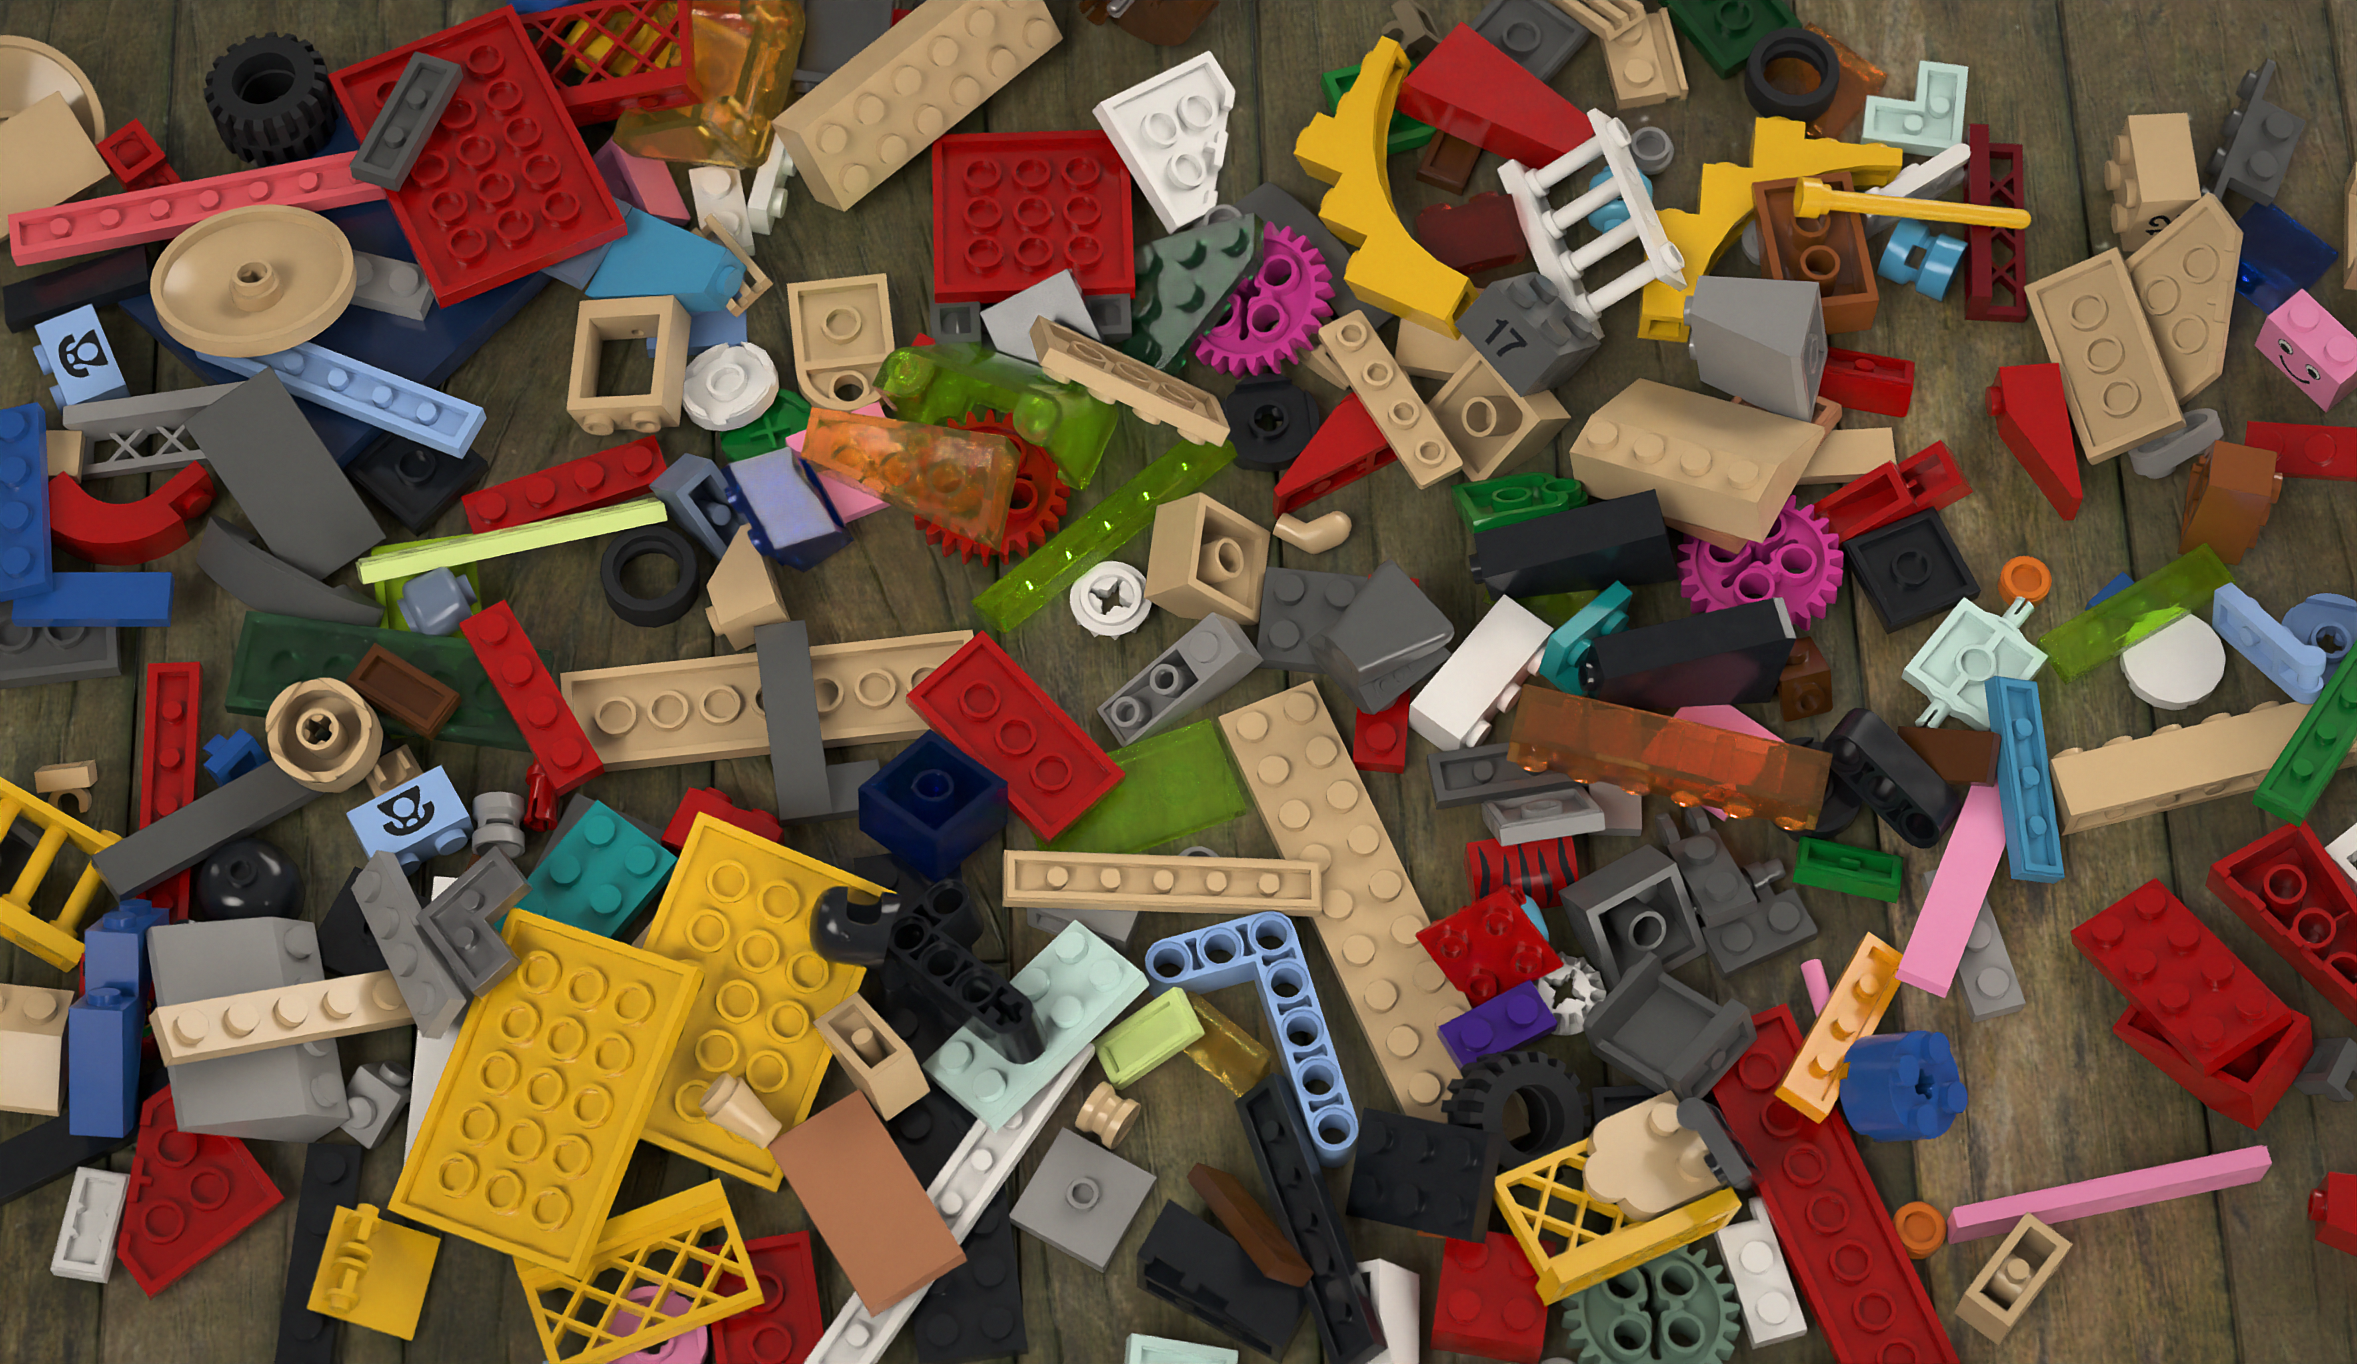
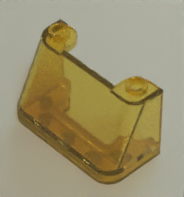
M691 0L696 79L702 85L703 103L651 114L641 107L626 109L618 119L612 141L627 154L636 158L736 170L761 167L769 157L776 133L770 122L782 113L805 33L806 22L803 9L797 0ZM677 1L661 4L654 13L656 20L663 28H666L677 15ZM679 31L675 35L678 39H680ZM673 43L665 68L681 65L680 48Z

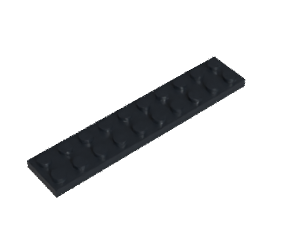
M958 844L853 858L855 875L901 895V902L895 919L939 881L957 879L963 882ZM972 946L967 950L971 954H973ZM887 948L881 970L868 968L872 1007L912 1050L930 1089V1092L888 1120V1130L893 1142L926 1192L978 1118L929 1078L921 1066L963 1025L904 979ZM1004 1181L959 1245L967 1261L937 1278L912 1312L919 1364H962L1028 1354Z

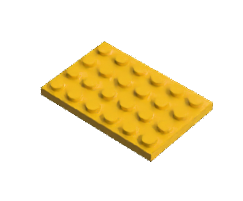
M698 811L641 949L696 967L703 971L705 975L639 1139L774 1194L777 1193L784 1174L768 1147L760 1149L754 1143L706 1120L707 1113L699 1108V1103L714 1081L723 1073H727L734 1079L741 1077L769 1113L782 1124L774 1139L806 1121L833 1054L816 1030L813 1022L858 992L867 970L864 967L826 961L816 954L809 939V923L812 908L816 899L824 890L837 885L848 886L847 900L862 905H872L878 902L881 892L897 893Z
M512 907L500 934L522 963L482 999L476 995L474 996L387 1210L582 1281L705 973L696 967Z

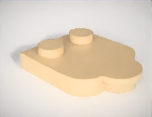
M1672 1090L1603 1119L1597 1124L1587 1141L1589 1158L1585 1162L1582 1171L1586 1191L1599 1202H1616L1627 1216L1637 1221L1646 1222L1662 1217L1721 1190L1727 1182L1721 1184L1705 1162L1704 1156L1709 1154L1710 1151L1699 1133L1685 1129L1679 1124L1676 1118V1110L1680 1103Z

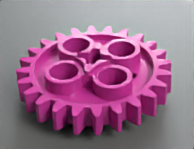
M1270 221L1267 222L1262 233L1259 232L1253 222H1248L1245 235L1239 236L1235 229L1230 227L1228 228V241L1224 244L1216 237H1211V245L1214 251L1207 254L1197 250L1195 254L1201 262L1199 267L1185 266L1183 269L1191 279V282L1176 286V290L1186 299L1174 304V309L1182 318L1176 323V326L1186 336L1183 340L1192 353L1196 352L1195 355L1203 365L1206 366L1211 363V366L1220 375L1229 368L1234 377L1239 380L1244 375L1247 367L1253 375L1262 374L1263 367L1269 365L1276 374H1280V360L1285 357L1291 363L1297 365L1299 361L1295 350L1299 347L1309 351L1315 349L1308 337L1311 333L1318 334V330L1323 327L1318 318L1333 315L1332 309L1324 301L1335 296V291L1327 283L1333 276L1327 266L1323 264L1325 261L1324 257L1317 248L1312 249L1313 245L1305 235L1297 238V235L1290 226H1286L1279 234L1278 229ZM1245 269L1239 278L1230 281L1236 271ZM1291 274L1286 283L1276 286L1281 277ZM1233 315L1227 324L1217 327L1224 317ZM1279 320L1273 330L1264 332L1265 327L1270 322Z
M1791 495L1769 531L1770 534L1775 536L1765 538L1763 543L1748 540L1738 555L1683 533V544L1678 545L1677 561L1680 562L1677 563V573L1679 580L1682 581L1681 596L1682 598H1691L1690 611L1692 614L1700 613L1706 610L1705 613L1765 599L1783 597L1792 625L1797 624L1801 629L1808 631L1810 630L1811 622L1810 614L1824 619L1826 617V603L1835 604L1837 601V587L1842 586L1843 570L1840 568H1843L1844 554L1843 551L1838 550V533L1828 534L1829 519L1827 517L1813 521L1814 506L1812 504L1798 511L1796 509L1795 495ZM1729 558L1733 561L1728 563H1721L1715 561V559ZM1791 568H1798L1804 570L1805 572L1800 574H1793L1788 572L1787 570ZM1756 593L1762 595L1763 597L1759 599H1750L1745 597L1744 595Z

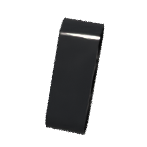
M1854 708L1848 711L1822 743L1821 752L1829 767L1911 846L1920 849H1929L1935 846L1960 814L1961 802L1955 791L1874 712L1865 708Z

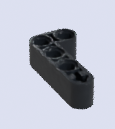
M957 879L939 881L931 886L893 922L887 948L901 975L907 982L1007 1061L1022 1065L1035 1061L1045 1052L1048 1045V1036L1032 1002L1022 992L967 951L983 933L985 927L983 917L964 882Z

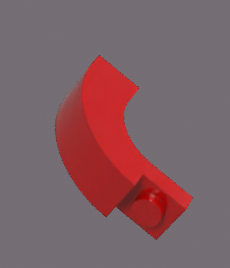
M196 460L151 495L127 504H110L91 497L65 471H62L48 482L51 542L64 552L78 559L100 565L127 566L156 560L174 552L191 541L184 522L189 518L198 517L206 511L217 494L209 473Z

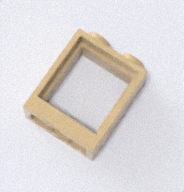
M674 295L580 301L566 411L585 432L594 435H609L613 430L634 429L640 432L653 433L659 431L661 427L679 426L692 317ZM657 337L651 394L596 397L603 340Z

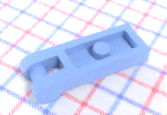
M2232 582L2214 591L2212 629L2292 699L2301 704H2314L2323 691L2324 686L2323 679L2320 677L2326 667V653L2323 649L2301 643L2294 637L2290 629L2280 625L2260 607L2255 599L2248 597Z

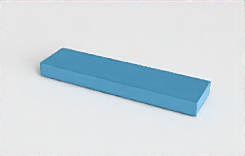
M1994 676L1985 681L1984 685L1991 732L2001 736L1996 772L2011 879L2054 884L2064 879L2065 875L2037 682Z

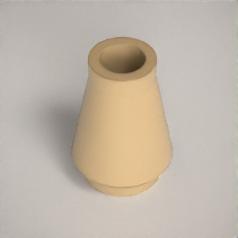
M723 1073L714 1081L699 1103V1108L707 1113L706 1120L754 1143L760 1149H764L770 1144L782 1126L769 1113L741 1077L734 1079L727 1073Z

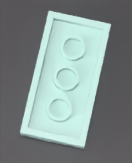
M1076 919L1009 982L1029 998L1048 1036V1045L1041 1057L1024 1065L1013 1064L962 1026L921 1065L929 1078L994 1133L1150 985L1142 971Z

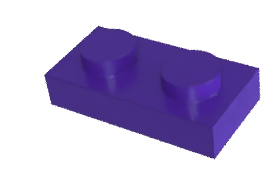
M1528 980L1439 1026L1437 1036L1459 1070L1466 1063H1477L1476 1057L1484 1054L1516 1052L1554 1032L1558 1022L1532 981Z

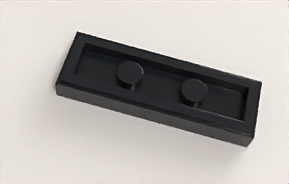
M141 244L3 286L5 324L11 333L15 334L34 328L37 324L92 304L93 308L97 309L151 292L150 282L152 276L151 254L145 244Z

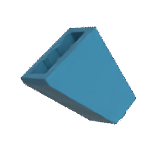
M632 207L625 220L628 235L613 241L584 293L591 300L674 295L687 312L724 311L730 298L740 289L747 266L727 248Z

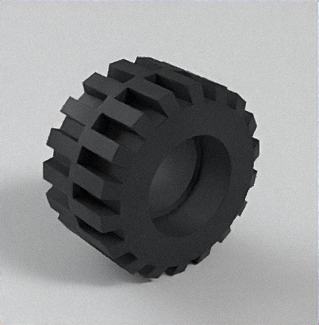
M267 32L263 38L257 39L256 35L245 38L246 42L239 46L234 43L227 48L228 54L225 57L218 56L213 62L215 70L207 72L205 82L208 87L204 88V98L208 104L207 107L226 148L232 154L237 153L240 160L249 164L255 159L257 165L262 167H269L271 162H277L278 165L289 163L290 159L296 157L301 161L309 157L308 151L312 148L319 150L326 144L324 136L333 135L336 129L334 120L340 118L338 100L331 88L328 79L329 73L319 51H315L313 45L304 39L299 42L296 35L286 33L283 37H278L277 32ZM283 95L275 101L261 104L272 97Z
M1496 1052L1476 1057L1477 1063H1466L1459 1069L1463 1079H1452L1447 1090L1452 1093L1451 1100H1442L1440 1112L1448 1113L1447 1123L1503 1134L1496 1176L1586 1139L1582 1136L1583 1127H1591V1116H1584L1583 1106L1589 1104L1586 1093H1578L1576 1090L1580 1080L1575 1073H1564L1565 1063L1559 1059H1548V1054L1541 1052ZM1514 1091L1522 1097L1526 1104L1529 1115L1528 1126L1531 1130V1133L1524 1137L1517 1148H1514L1509 1143L1502 1126L1504 1105ZM1566 1164L1557 1167L1553 1182H1557L1564 1177L1562 1169H1573L1574 1167ZM1547 1172L1538 1176L1545 1178ZM1519 1183L1517 1185L1512 1186L1511 1188L1531 1187Z

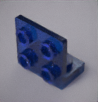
M2255 202L2236 222L2243 232L2235 290L2270 315L2302 288L2308 292L2337 261L2339 253L2272 202L2267 207Z

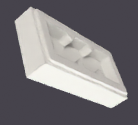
M78 1166L50 1268L54 1275L108 1283L123 1226L130 1174Z

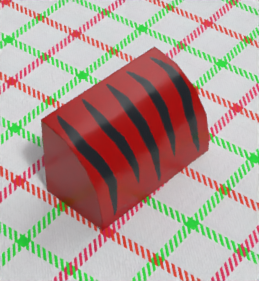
M1572 835L1508 846H1501L1496 838L1466 843L1463 866L1471 901L1477 898L1482 899L1498 891L1499 887L1504 884L1509 887L1517 884L1525 895L1535 901L1539 909L1563 906L1558 891L1579 881Z

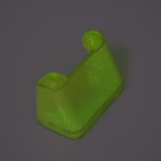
M966 342L917 345L896 349L883 361L872 384L874 389L911 432L930 438V430L935 429L937 425L947 421L949 418L965 424L967 412L971 411L975 402L1005 413H1013L1014 427L1019 435L1029 443L1043 447L1058 465L1057 478L1061 483L1083 492L1086 491L1116 427L1119 416L1115 403L1112 405L1098 400L1087 391L1088 387L1072 379L1069 384L1058 382L1047 376L1041 367Z

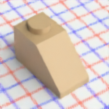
M750 522L740 526L706 585L713 605L705 608L708 620L716 636L725 634L735 651L756 643L754 627L791 622L765 546Z
M858 992L813 1022L816 1030L857 1090L861 1089L868 1102L886 1122L930 1092L912 1050Z

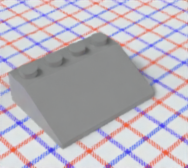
M260 917L152 926L145 931L158 1007L325 980L314 922L278 917ZM335 1038L168 1066L178 1131L308 1144V1142H315L350 1119Z

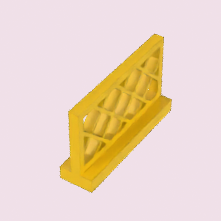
M1588 1138L1496 1176L1493 1191L1494 1201L1540 1278L1535 1288L1546 1306L1725 1228L1742 1206L1732 1187H1729L1655 1220L1646 1222L1634 1220L1627 1216L1619 1208L1618 1204L1602 1203L1592 1198L1586 1191L1584 1183L1580 1192L1553 1182L1557 1167L1564 1164L1583 1171L1584 1164L1588 1159L1583 1157L1588 1155ZM1547 1172L1545 1178L1538 1176ZM1520 1183L1541 1191L1536 1211L1516 1204L1508 1188ZM1549 1194L1577 1204L1572 1225L1544 1214ZM1587 1208L1614 1218L1610 1233L1601 1236L1582 1229L1581 1224L1585 1209ZM1622 1222H1625V1223H1628V1224H1629V1225H1627V1226L1621 1228ZM1540 1227L1569 1238L1564 1253L1550 1259L1547 1257L1537 1240ZM1577 1241L1584 1243L1583 1245L1576 1247Z
M719 1178L606 1220L581 1282L572 1277L512 1256L549 1364H605L765 1303ZM725 1225L729 1237L719 1256L696 1248L703 1233ZM666 1248L679 1253L667 1276L644 1267L652 1252ZM734 1251L739 1263L730 1260ZM689 1258L713 1266L701 1288L678 1280ZM610 1268L626 1272L615 1295L592 1287L600 1272ZM724 1270L743 1277L748 1287V1290L728 1298L712 1293ZM638 1277L660 1285L649 1308L626 1300ZM560 1287L575 1292L563 1315L543 1308L539 1295ZM672 1290L695 1298L686 1314L673 1318L660 1313ZM586 1297L609 1305L597 1328L574 1320ZM619 1310L643 1318L636 1332L623 1338L608 1333ZM548 1322L556 1325L552 1333L550 1331ZM567 1330L590 1338L583 1353L562 1361L560 1360L557 1348Z

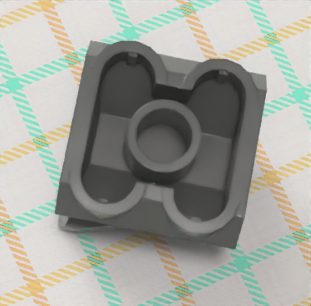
M1387 559L1376 568L1345 612L1307 640L1306 643L1317 664L1363 713L1374 715L1378 711H1385L1391 708L1396 703L1400 694L1416 682L1430 678L1436 672L1437 666L1452 655L1444 645L1452 639L1454 627L1394 561Z

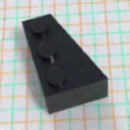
M1168 1199L1137 1253L1138 1288L1281 1364L1311 1311L1301 1286L1296 1287L1266 1277L1240 1244L1171 1199Z

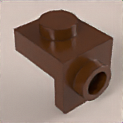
M1811 636L1796 638L1776 686L1779 691L1780 714L1786 722L1827 713L1833 709L1831 669Z

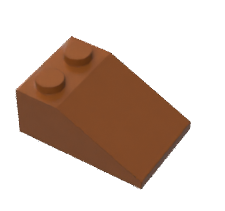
M1850 171L1803 176L1821 179L1823 184L1830 185L1832 190L1855 192ZM1799 177L1752 182L1751 191L1761 278L1819 282L1826 335L1871 330L1879 304V296L1860 213L1829 210L1827 215L1819 214L1817 219L1795 217L1793 198Z

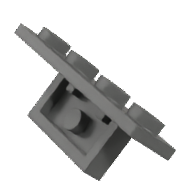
M2267 58L2256 72L2249 69L2243 76L2235 94L2242 98L2238 109L2234 107L2231 109L2220 130V134L2226 136L2222 148L2219 146L2215 148L2205 166L2204 173L2210 175L2206 186H2200L2201 198L2206 193H2211L2221 201L2227 187L2266 207L2275 199L2305 124V120L2262 99L2276 66L2275 61Z

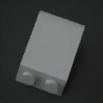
M1699 275L1694 295H1688L1685 299L1683 318L1685 326H1691L1692 328L1689 355L1691 360H1697L1700 381L1733 396L1743 398V400L1760 408L1762 407L1771 413L1811 423L1828 354L1819 282Z

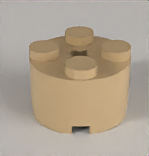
M318 678L290 685L277 696L266 717L265 731L267 732V742L272 759L295 781L311 790L342 793L363 780L373 769L379 758L383 740V729L377 715L354 689L336 679ZM320 729L331 731L332 736L327 742L319 741L315 737Z

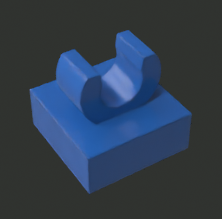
M241 728L229 740L220 734H216L203 747V750L212 756L203 765L219 787L270 761L254 737Z

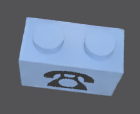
M92 304L34 326L42 344L33 347V350L44 376L52 372L55 374L58 385L49 389L61 416H63V406L131 397Z
M441 765L346 813L352 830L368 860L370 861L376 850L394 853L406 877L417 871L421 863L439 854L449 855L457 852L466 845L468 839L472 838L474 833L469 814Z

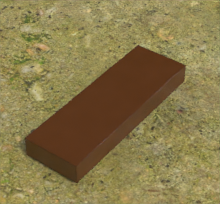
M1197 1162L1187 1176L1188 1182L1266 1277L1296 1287H1304L1314 1271L1233 1174Z

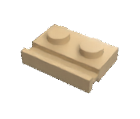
M1667 7L1660 8L1658 13L1646 14L1645 11L1646 18L1610 42L1599 37L1618 110L1665 103L1666 99L1679 97V100L1687 99L1688 85ZM1603 17L1604 19H1606V20H1607L1608 22H1610L1611 24H1613V25L1615 24V22H1614L1613 20H1611L1610 18H1608V17Z

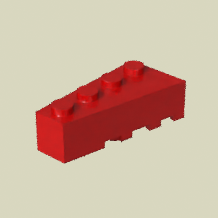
M2306 820L2303 821L2300 827L2287 823L2212 864L2205 886L2357 1027V897Z

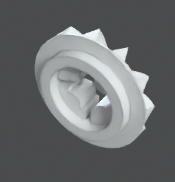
M1115 561L1097 563L1085 569L1076 578L1070 592V608L1075 616L1077 625L1084 626L1094 637L1100 634L1111 636L1114 640L1130 631L1136 633L1139 625L1149 618L1152 604L1151 601L1144 598L1146 578L1134 567ZM1119 586V603L1123 607L1113 606L1110 612L1107 611L1106 615H1103V603L1099 597L1109 598L1112 592L1115 593Z
M1562 951L1557 955L1564 963V966L1532 983L1558 1022L1556 1030L1551 1034L1565 1036L1584 1031V1020L1587 1018L1591 1008L1596 1003L1605 999L1606 990L1601 980L1600 971H1595L1588 965L1584 956L1575 958L1567 956ZM1569 978H1572V994L1578 999L1566 998L1562 1004H1558L1556 1010L1553 1009L1555 991L1549 986L1561 987L1565 981L1568 982Z

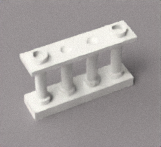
M1594 108L1587 112L1596 134L1591 139L1539 171L1536 168L1529 169L1514 159L1500 166L1497 170L1540 274L1550 279L1559 290L1558 297L1571 311L1580 313L1590 322L1593 328L1592 334L1599 340L1604 337L1598 322L1602 310L1655 278L1679 292L1688 286L1680 270L1685 267L1683 257L1677 247L1671 241H1668L1627 145L1631 143V137L1627 128L1619 118L1615 117L1612 119ZM1604 154L1613 177L1557 211L1551 209L1545 196L1550 192L1549 187ZM1622 195L1631 218L1577 251L1572 252L1568 250L1563 238L1567 234L1566 228ZM1639 236L1649 259L1592 294L1585 291L1580 279L1584 275V269Z

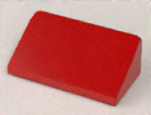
M1827 346L1828 354L1818 396L1839 403L1843 408L1900 418L1906 417L1914 386L1915 362Z

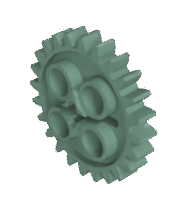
M1687 1244L1563 1298L1561 1306L1570 1311L1563 1314L1561 1327L1574 1329L1568 1336L1567 1348L1583 1347L1584 1350L1581 1352L1577 1364H1722L1721 1360L1729 1361L1735 1348L1729 1341L1736 1340L1740 1331V1326L1730 1321L1736 1319L1740 1305L1725 1302L1731 1297L1735 1288L1732 1283L1717 1284L1723 1266L1720 1264L1706 1268L1703 1262L1708 1251L1704 1248L1691 1256L1686 1253ZM1641 1272H1647L1650 1277V1315L1648 1312H1642L1647 1300V1288H1645ZM1662 1283H1676L1684 1289L1686 1295H1671L1663 1288ZM1614 1284L1622 1285L1630 1291L1632 1297L1626 1299L1618 1298L1609 1291L1608 1286ZM1651 1318L1658 1320L1653 1333V1340L1660 1360H1654L1651 1357ZM1681 1333L1691 1340L1693 1346L1687 1348L1679 1347L1670 1340L1669 1334ZM1620 1335L1628 1336L1634 1339L1639 1348L1626 1350L1615 1342L1614 1337Z

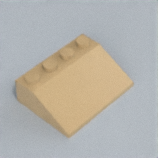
M1639 378L1590 416L1569 453L1574 479L1581 482L1582 490L1587 495L1612 500L1655 489L1663 516L1763 543L1822 440L1825 429L1824 426Z

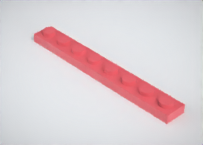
M356 150L9 214L11 252L16 266L19 267L175 238L191 226L208 217L246 206L286 205L316 212L386 198L380 186L352 177L349 166L358 152Z

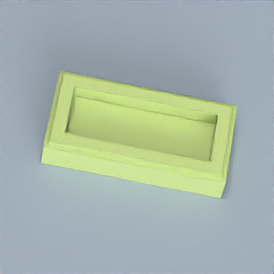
M1172 987L1091 1042V1044L1095 1046V1052L1114 1089L1123 1090L1205 1035V1032L1183 989Z

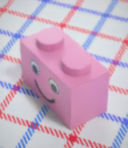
M2303 288L2267 316L2254 346L2326 413L2357 388V338Z

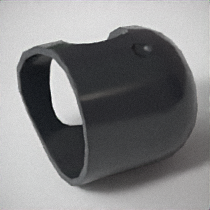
M837 885L824 890L816 899L810 917L809 939L813 950L826 961L881 970L891 927L900 906L901 895L881 892L878 902L872 905H862L847 900L848 886Z

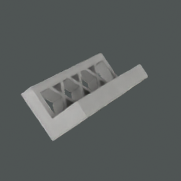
M245 381L63 406V426L68 430L82 431L85 436L81 478L83 480H92L187 467L194 460L200 465L210 464L201 449L190 451L182 444L190 436L183 422ZM168 431H176V432L172 435V434H171L170 432H168ZM162 433L168 438V441L154 456L142 457L136 451L149 434ZM114 439L121 445L107 462L94 464L95 441ZM178 448L182 451L174 453Z

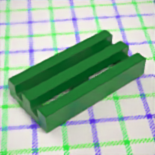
M1800 836L1792 882L1897 903L1901 887L1904 857Z

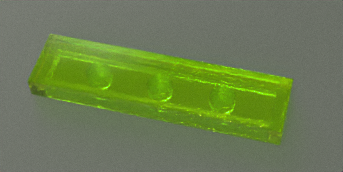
M2204 543L2039 637L2036 646L2048 655L2047 661L2064 684L2067 685L2214 601V591L2230 582L2235 585L2236 580L2210 546Z

